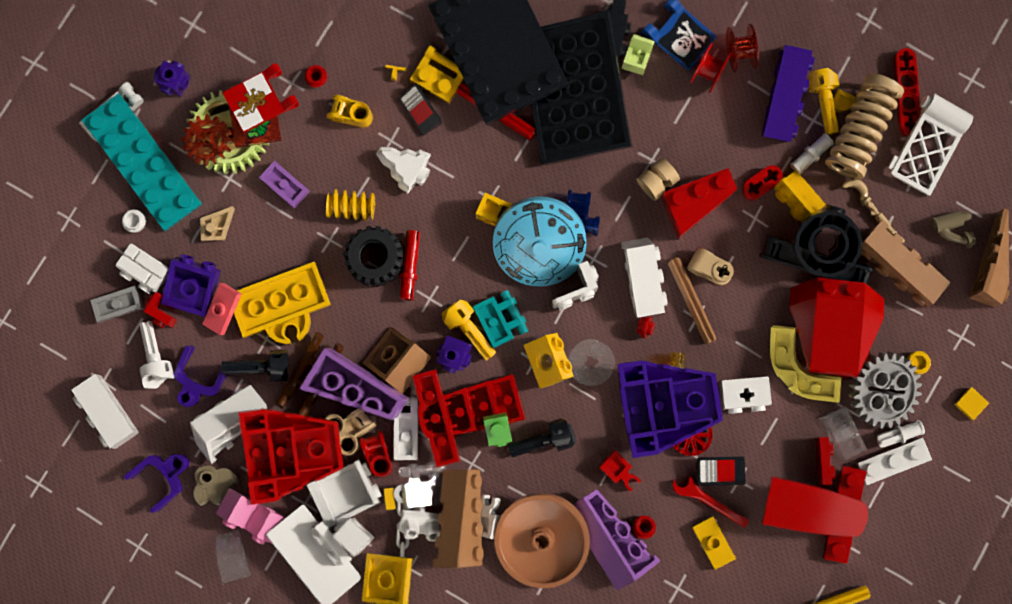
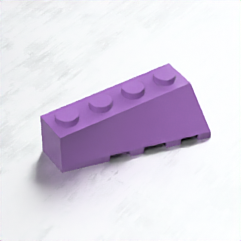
M597 489L573 503L587 523L590 533V549L616 591L636 581L660 562L656 555L651 556L646 550L647 545L642 539L637 540L630 532L632 528L627 522L620 521L617 518V511Z

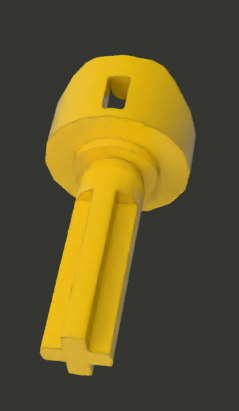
M829 68L812 71L808 77V91L810 93H819L818 97L825 134L839 133L831 92L834 88L840 86L838 75Z
M464 300L453 303L442 312V321L450 330L454 327H460L484 360L487 361L496 351L469 319L470 315L474 312L473 308Z

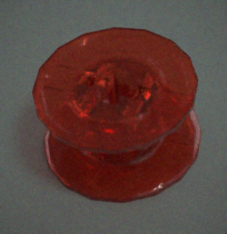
M749 23L746 36L735 37L732 28L727 27L726 47L727 54L732 53L729 58L732 72L737 71L738 60L748 58L752 67L757 69L759 65V49L753 25Z

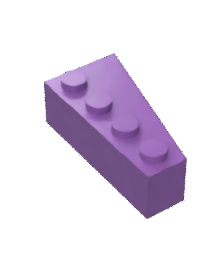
M324 348L300 387L304 391L360 408L390 420L399 416L409 399L332 348Z

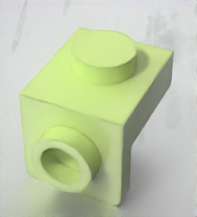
M633 35L622 69L643 75L654 41Z

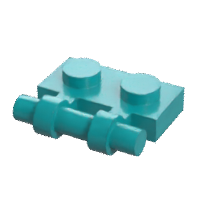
M508 290L500 293L504 301L500 304H497L493 296L473 306L493 349L513 340L514 336L511 330L514 328L518 329L520 335L529 332L525 325L527 321L524 316L520 315L516 307L517 301L515 297H511ZM508 309L513 319L508 323L502 314V311Z

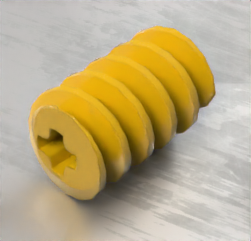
M334 189L332 195L329 193L327 195L326 216L330 218L334 212L335 217L339 219L343 213L344 218L349 219L351 214H353L354 220H358L362 214L364 221H367L370 215L373 221L375 195L371 192L369 199H367L365 192L362 191L360 198H357L356 191H353L351 196L348 197L347 191L344 190L342 195L339 196L338 190Z

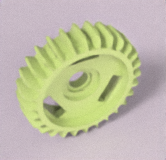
M219 90V97L210 93L211 100L209 101L202 97L204 104L201 106L196 103L198 111H190L194 119H186L192 125V127L185 128V131L191 134L186 136L185 139L188 142H192L188 145L189 150H195L192 156L194 158L200 157L198 162L201 165L206 163L205 166L208 170L214 166V171L219 173L222 168L226 175L229 168H231L234 174H237V167H240L243 171H246L245 164L247 163L254 167L252 159L261 160L258 153H266L262 145H269V142L264 137H271V133L267 131L262 137H254L252 145L246 147L248 136L241 130L232 110L213 116L210 115L211 112L220 107L229 106L222 90ZM225 129H235V136L232 139H225L223 137ZM206 140L222 153L219 158H215L202 147Z

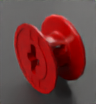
M712 42L690 81V84H692L696 76L699 75L713 82L709 94L712 92L732 54L731 52L729 53L725 62L709 54L713 46Z

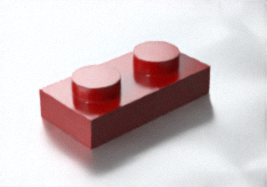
M817 437L815 442L818 485H830L832 480L835 479V467L831 465L830 456L834 454L833 442H829V437Z

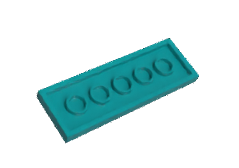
M118 93L82 119V122L165 232L203 205L121 94Z

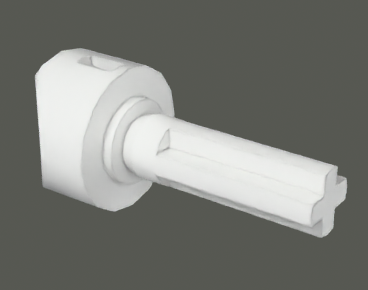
M152 321L141 322L139 325L147 364L140 368L142 384L144 388L156 389L166 379H174L171 362L161 360Z

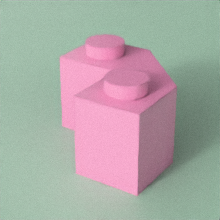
M230 488L216 512L217 515L223 518V524L233 529L236 526L246 529L253 534L251 539L263 545L265 541L272 544L266 534L285 519L284 516L261 504L251 505L250 497Z

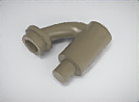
M960 210L931 219L934 232L936 234L939 233L942 238L951 242L965 244L968 249L976 245V238L973 232L965 231L961 236L950 231V229L963 226L965 221L972 219L969 211L961 213Z

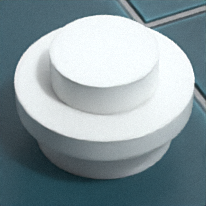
M130 210L122 218L123 227L131 233L140 232L146 224L145 216L138 210Z

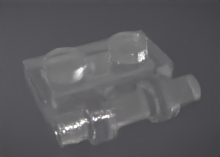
M428 462L426 465L421 466L409 464L407 467H401L399 475L401 477L408 476L410 480L408 484H401L404 508L442 504L440 501L442 480H439V473H443L446 467L436 468L435 462ZM427 474L429 481L420 482V475Z

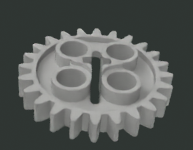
M889 351L887 354L879 352L878 356L872 354L871 362L865 360V367L861 369L858 378L852 377L856 382L855 384H849V387L853 388L854 392L848 395L855 400L850 405L856 408L854 413L861 416L860 420L867 422V424L879 428L884 426L892 428L893 423L900 425V418L908 420L906 413H914L911 407L913 404L919 405L915 397L922 395V393L917 391V388L921 387L922 383L916 382V380L921 375L915 373L917 367L911 365V360L904 358L903 355ZM871 386V387H877V388L887 389V390L891 388V389L898 390V391H899V390H903V392H902V393H894V392L885 391V390H883V391L880 392V391L875 390V389H872V390L869 389V390H868V387Z

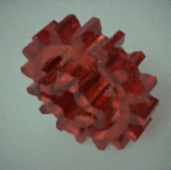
M208 114L205 115V120L196 116V123L189 121L188 123L191 127L189 129L183 128L187 135L181 137L182 142L186 143L182 146V149L189 151L187 156L190 159L194 158L196 164L203 160L205 166H208L211 160L215 165L218 164L217 158L219 157L225 160L226 158L223 153L231 152L227 145L233 143V140L228 137L232 132L230 129H225L227 124L224 121L219 123L220 119L217 116L211 120ZM221 136H222L221 145H220V147H219V146H218V144H219V139H220ZM206 137L211 140L208 144L204 141Z

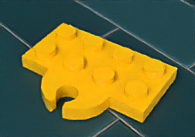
M314 261L237 290L241 293V297L234 315L243 338L266 330L269 337L276 342L291 345V340L285 335L286 328L295 326L297 328L296 337L301 341L310 329V313L329 307L331 303Z

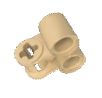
M360 408L353 411L345 419L336 414L325 418L326 420L338 419L340 421L341 452L347 456L358 452L360 448L358 437L368 433L376 426L375 422L372 423L364 410ZM351 438L354 442V447L351 451L347 452L343 449L342 444L345 439Z

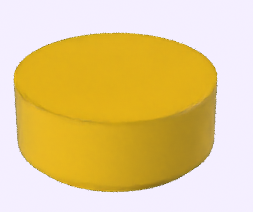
M915 351L906 358L911 360V365L917 367L915 373L918 374L926 373L931 366L930 357L922 351Z

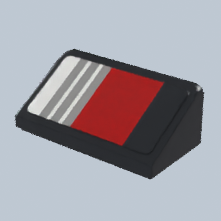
M417 83L398 98L423 136L442 124L441 118Z
M745 457L697 458L698 486L745 485Z

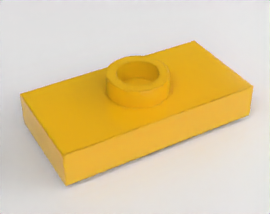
M713 516L692 527L714 570L736 559Z

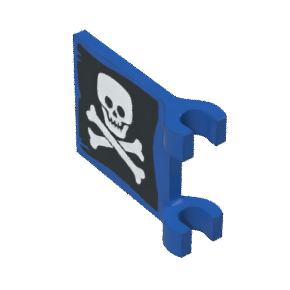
M668 0L664 7L673 13L672 17L659 32L651 23H648L641 34L647 39L654 41L655 44L689 71L717 36L690 14L678 0Z

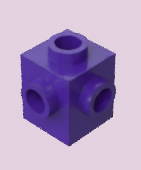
M163 60L162 65L158 66L154 73V82L160 87L159 90L170 96L173 93L181 97L189 84L190 78L184 69L185 66L176 61L169 63Z
M447 336L444 344L441 343L437 350L436 356L439 357L437 362L443 364L442 369L448 372L463 371L464 367L467 368L471 362L472 355H470V351L473 345Z

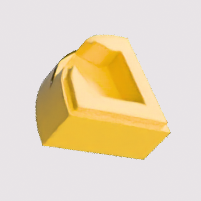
M838 89L833 97L835 112L839 113L849 110L852 104L856 102V97Z

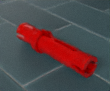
M415 230L406 231L402 273L399 275V279H401L399 299L404 301L414 300L415 281L418 280L416 268L421 232Z

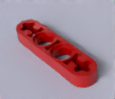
M903 48L894 56L893 65L895 81L904 89L902 97L896 99L898 103V129L903 136L909 137L911 131L909 127H905L909 121L908 115L915 114L910 117V123L915 125L921 114L917 57L910 48ZM903 55H905L907 59H910L906 64L905 71H902L905 68L904 61L900 60V58ZM902 76H908L912 79L911 87H905L901 84ZM904 98L913 100V109H906L903 106L902 101Z

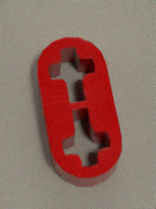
M770 165L750 178L742 188L744 197L750 201H755L772 190L783 178L781 169L778 166ZM768 171L771 174L776 173L775 182L771 179L765 183L764 179L768 176ZM760 183L761 187L756 191L757 195L754 192L751 194L748 192L750 189L749 185L754 187Z

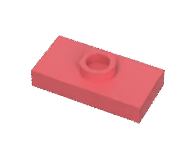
M219 283L203 325L218 335H225L241 293L225 283Z

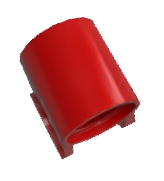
M379 431L377 435L366 439L363 437L359 438L371 472L380 478L389 476L392 473L393 465L383 432ZM381 460L386 461V471L378 473L375 469L377 462Z

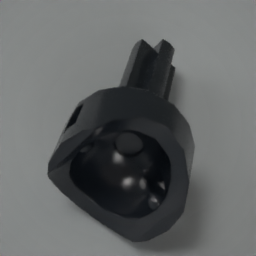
M269 350L267 360L222 361V375L262 374L267 372V376H270V382L288 381V351Z
M562 418L550 421L549 432L509 444V452L512 458L552 444L556 446L559 452L569 449L576 443L572 425Z

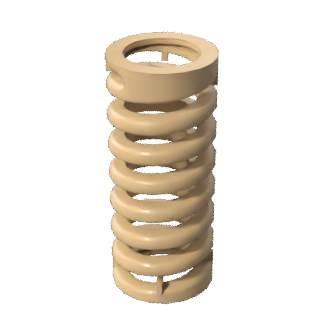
M871 73L865 76V80L860 87L861 92L856 95V102L850 108L851 113L846 116V124L840 129L841 135L836 137V145L830 150L831 157L825 161V164L831 170L851 179H864L867 172L865 165L872 162V157L868 153H875L877 151V146L873 142H880L882 140V135L878 131H886L888 126L885 121L891 120L893 116L889 110H894L898 106L894 99L901 98L904 93V89L899 83L879 74ZM849 131H853L857 135H852ZM844 142H848L852 146H847ZM840 153L845 154L849 158L842 157ZM838 163V164H839L840 166H842L844 169L839 168V167L836 166L835 164Z

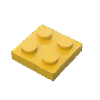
M367 553L362 601L377 604H408L412 558Z

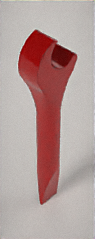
M688 477V484L682 488L677 486L675 480L672 481V488L676 494L692 497L703 502L743 528L748 524V519L703 492L691 477Z

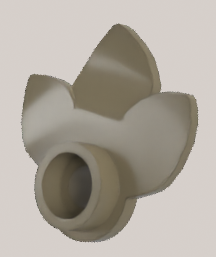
M202 465L195 472V482L197 484L193 490L194 499L200 506L205 505L209 500L220 506L229 490L228 487L239 483V479L230 469H216L211 465ZM205 473H209L211 475V479L209 481H205L202 479V475Z

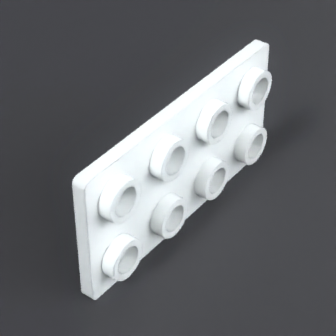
M305 505L298 507L266 534L320 604H332L361 579L359 573L349 562L352 560L349 554L333 537V534L323 522H317Z

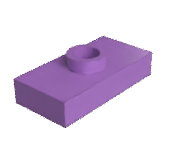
M275 160L259 177L294 209L310 192Z

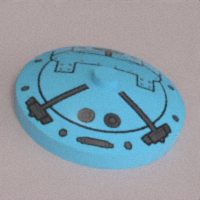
M549 197L526 198L511 205L498 219L493 233L494 255L501 269L520 283L530 286L557 284L571 276L582 262L586 252L585 228L577 213L565 203Z

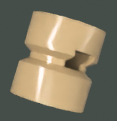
M660 157L651 165L650 171L645 170L636 180L641 189L652 200L656 201L666 192L665 188H671L680 180V177L673 166L667 160Z

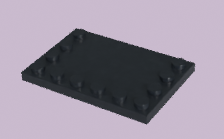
M437 0L428 5L486 126L569 86L528 0Z
M604 11L541 26L569 83V86L532 103L542 165L545 166L633 147L610 12Z

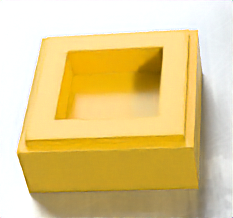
M969 387L954 405L970 420H974L989 402L974 388Z

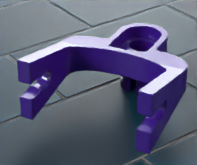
M186 345L174 372L176 380L184 385L177 396V400L185 407L195 406L202 394L206 396L217 395L228 375H222L221 368L215 385L212 387L204 386L189 378L184 372V368L196 348L192 345ZM187 393H188V395H189V401H188V402L185 400V395H186Z
M182 454L171 455L165 461L157 455H150L123 477L126 480L134 479L149 464L155 466L165 476L170 485V493L150 509L152 513L161 511L182 491V484L178 476L189 467L190 461L186 459L187 456ZM178 460L182 463L181 467H177Z

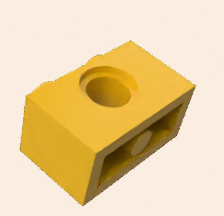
M558 333L545 335L524 345L540 389L574 377L572 365L566 357L563 349L564 345ZM549 356L552 358V364L549 361Z

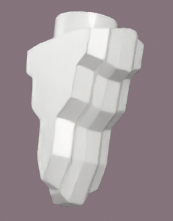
M380 147L376 153L381 163L391 170V177L398 182V187L407 194L416 183L422 186L430 173V169L426 168L431 154L425 151L418 150L414 152L406 149L400 152L393 147Z

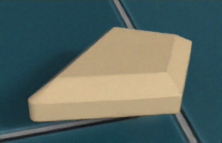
M233 206L201 218V241H225L235 210Z

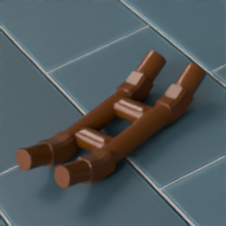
M315 332L289 383H287L281 396L275 403L279 408H284L294 394L296 387L300 389L304 382L301 378L308 367L312 369L316 363V360L313 358L319 349L324 337L323 334ZM336 343L333 350L341 354L344 346ZM305 391L308 395L297 414L306 416L316 402L318 394Z

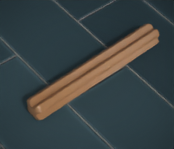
M680 258L670 260L668 266L704 343L714 342L716 340L715 333Z

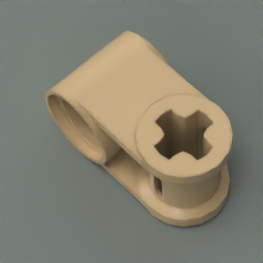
M699 247L687 266L691 273L717 285L727 284L734 273L733 267L729 262ZM721 269L726 270L723 278L718 276Z

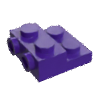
M181 254L180 257L177 256L171 260L161 304L206 317L212 295L216 292L221 270L216 269V264L212 262L202 261V264L194 262L192 256Z

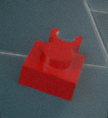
M615 449L599 465L615 483L622 479L624 486L630 492L633 490L628 485L630 479H635L638 483L641 482L635 474L628 472L633 466Z

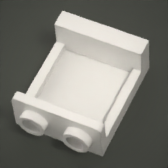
M357 460L343 469L307 485L327 528L381 503L379 497L382 494L376 483L372 485L368 477L372 473L366 462L362 464L361 460Z

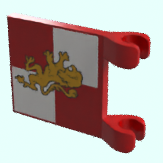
M277 63L222 92L243 133L299 106V102L294 95L287 97L280 103L268 80L282 75V71Z

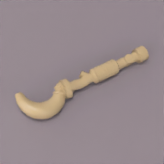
M849 179L843 183V188L854 187L860 192L861 205H866L871 210L870 215L875 216L874 219L877 222L885 221L888 224L886 230L892 234L897 233L891 227V223L882 213H879L874 204L870 202L871 198L868 197V189L862 181Z

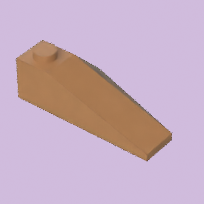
M1005 208L996 213L968 297L992 307L1005 303L1010 293L1007 290L1009 285V210Z

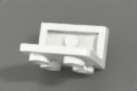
M588 261L578 265L577 271L584 288L552 300L553 309L559 308V311L571 307L575 300L580 299L581 302H584L594 297L593 295H595L598 289L596 281L599 278L594 265L589 266Z

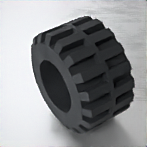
M366 226L365 230L361 228L357 230L358 233L355 236L352 234L349 237L350 242H346L344 258L345 265L354 279L365 286L371 285L372 287H377V285L385 286L388 281H394L395 276L401 272L404 257L397 237L388 229H382L381 226H376V228ZM375 244L383 246L388 253L386 262L376 269L366 268L361 262V255L364 249Z

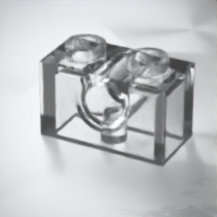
M846 407L839 408L819 418L830 442H833V447L839 461L847 460L867 450Z

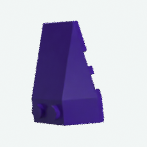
M647 361L617 364L624 421L632 458L657 455L723 421L715 373Z

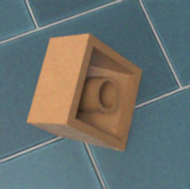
M390 327L363 361V364L403 394L413 381L412 376L420 373L431 359V356L400 332Z

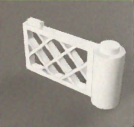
M932 93L930 96L926 95L920 103L921 114L899 156L894 155L887 167L891 170L889 175L927 196L931 195L962 135L968 130L974 118L970 113L935 93ZM924 121L931 124L933 134L923 137L921 131ZM947 133L954 137L949 146L942 147L939 135ZM935 137L938 149L927 152L924 139ZM919 141L923 154L912 157L910 147L912 143ZM939 152L941 162L939 166L932 168L928 155ZM924 157L927 170L916 172L913 160ZM909 161L912 174L904 176L897 171L901 164ZM928 172L930 183L925 188L920 185L918 175Z

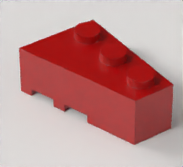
M729 168L663 193L661 199L678 240L736 192L737 187Z

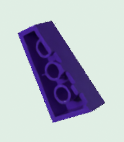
M789 45L779 48L778 55L782 56V59L778 61L775 67L774 75L777 80L771 87L769 97L771 105H768L761 136L785 142H791L792 138H796L798 125L795 122L797 115L801 116L804 102H801L802 93L807 92L809 80L806 77L808 70H812L815 57L812 56V50Z

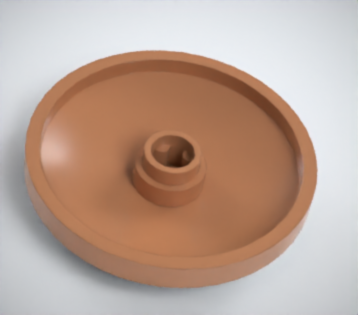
M534 493L517 499L507 507L497 523L494 542L501 565L514 579L535 588H552L570 581L580 572L589 553L590 533L584 517L572 503L557 495Z

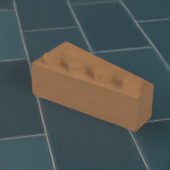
M881 220L862 239V249L859 257L866 262L870 261L873 263L881 275L889 276L895 281L894 285L904 292H909L913 296L912 299L920 306L925 305L929 307L933 305L949 286L950 282L930 263L924 262L923 264L920 261V254L915 249L905 247L902 242L903 238L897 233L892 234L887 231L888 224Z
M480 470L443 471L440 501L444 506L438 515V523L441 524L440 537H436L435 548H439L438 559L433 560V568H461L482 565L484 552L482 549L483 526L481 524L482 501L480 493L482 478Z

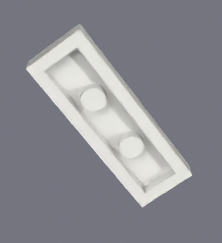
M920 438L858 462L856 465L858 469L867 471L864 484L869 485L928 462L932 458L924 439Z

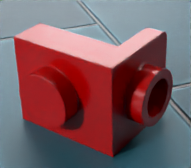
M155 292L154 295H150L146 300L144 312L154 317L152 322L160 327L165 328L168 325L173 328L177 319L158 309L163 295Z

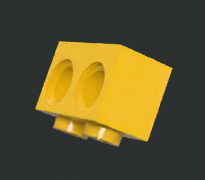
M484 193L476 211V219L496 226L503 212L513 204Z

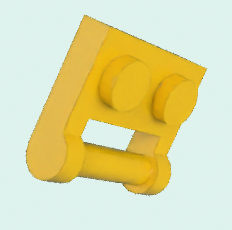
M429 46L410 78V82L417 83L420 88L450 104L455 96L458 86L464 81L456 62L437 52V49L433 46ZM433 59L457 73L456 78L453 79L429 65L431 60Z

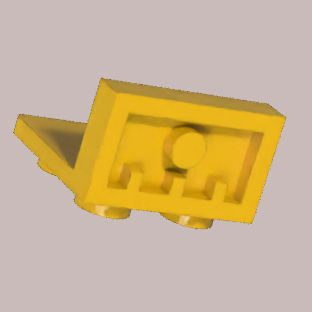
M797 170L788 177L782 178L774 188L777 199L790 207V213L797 221H803L826 205Z

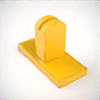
M385 65V68L393 69L391 80H397L398 70L406 72V68Z
M393 488L384 489L386 510L395 509Z

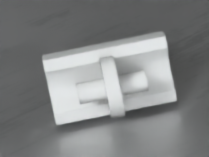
M420 504L416 506L415 511L403 510L401 519L397 523V531L403 532L404 537L407 539L417 538L418 534H425L428 541L436 542V537H439L441 534V524L438 523L439 514L425 512L424 505Z

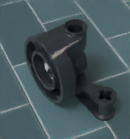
M826 204L825 207H822L821 211L812 213L801 222L795 232L794 243L766 234V244L763 252L759 254L761 258L791 266L817 276L862 282L867 285L871 273L875 272L876 269L856 262L861 255L863 242L860 230L845 213V209ZM824 228L837 231L836 234L834 233L835 243L828 250V255L815 251L817 249L815 239L819 233L823 232L822 229Z

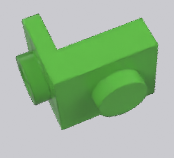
M506 412L483 417L489 446L501 447L508 442H512Z

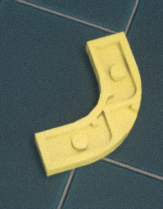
M773 325L770 336V358L777 377L782 379L789 387V390L801 397L839 403L841 398V377L816 375L801 367L795 351L796 327Z

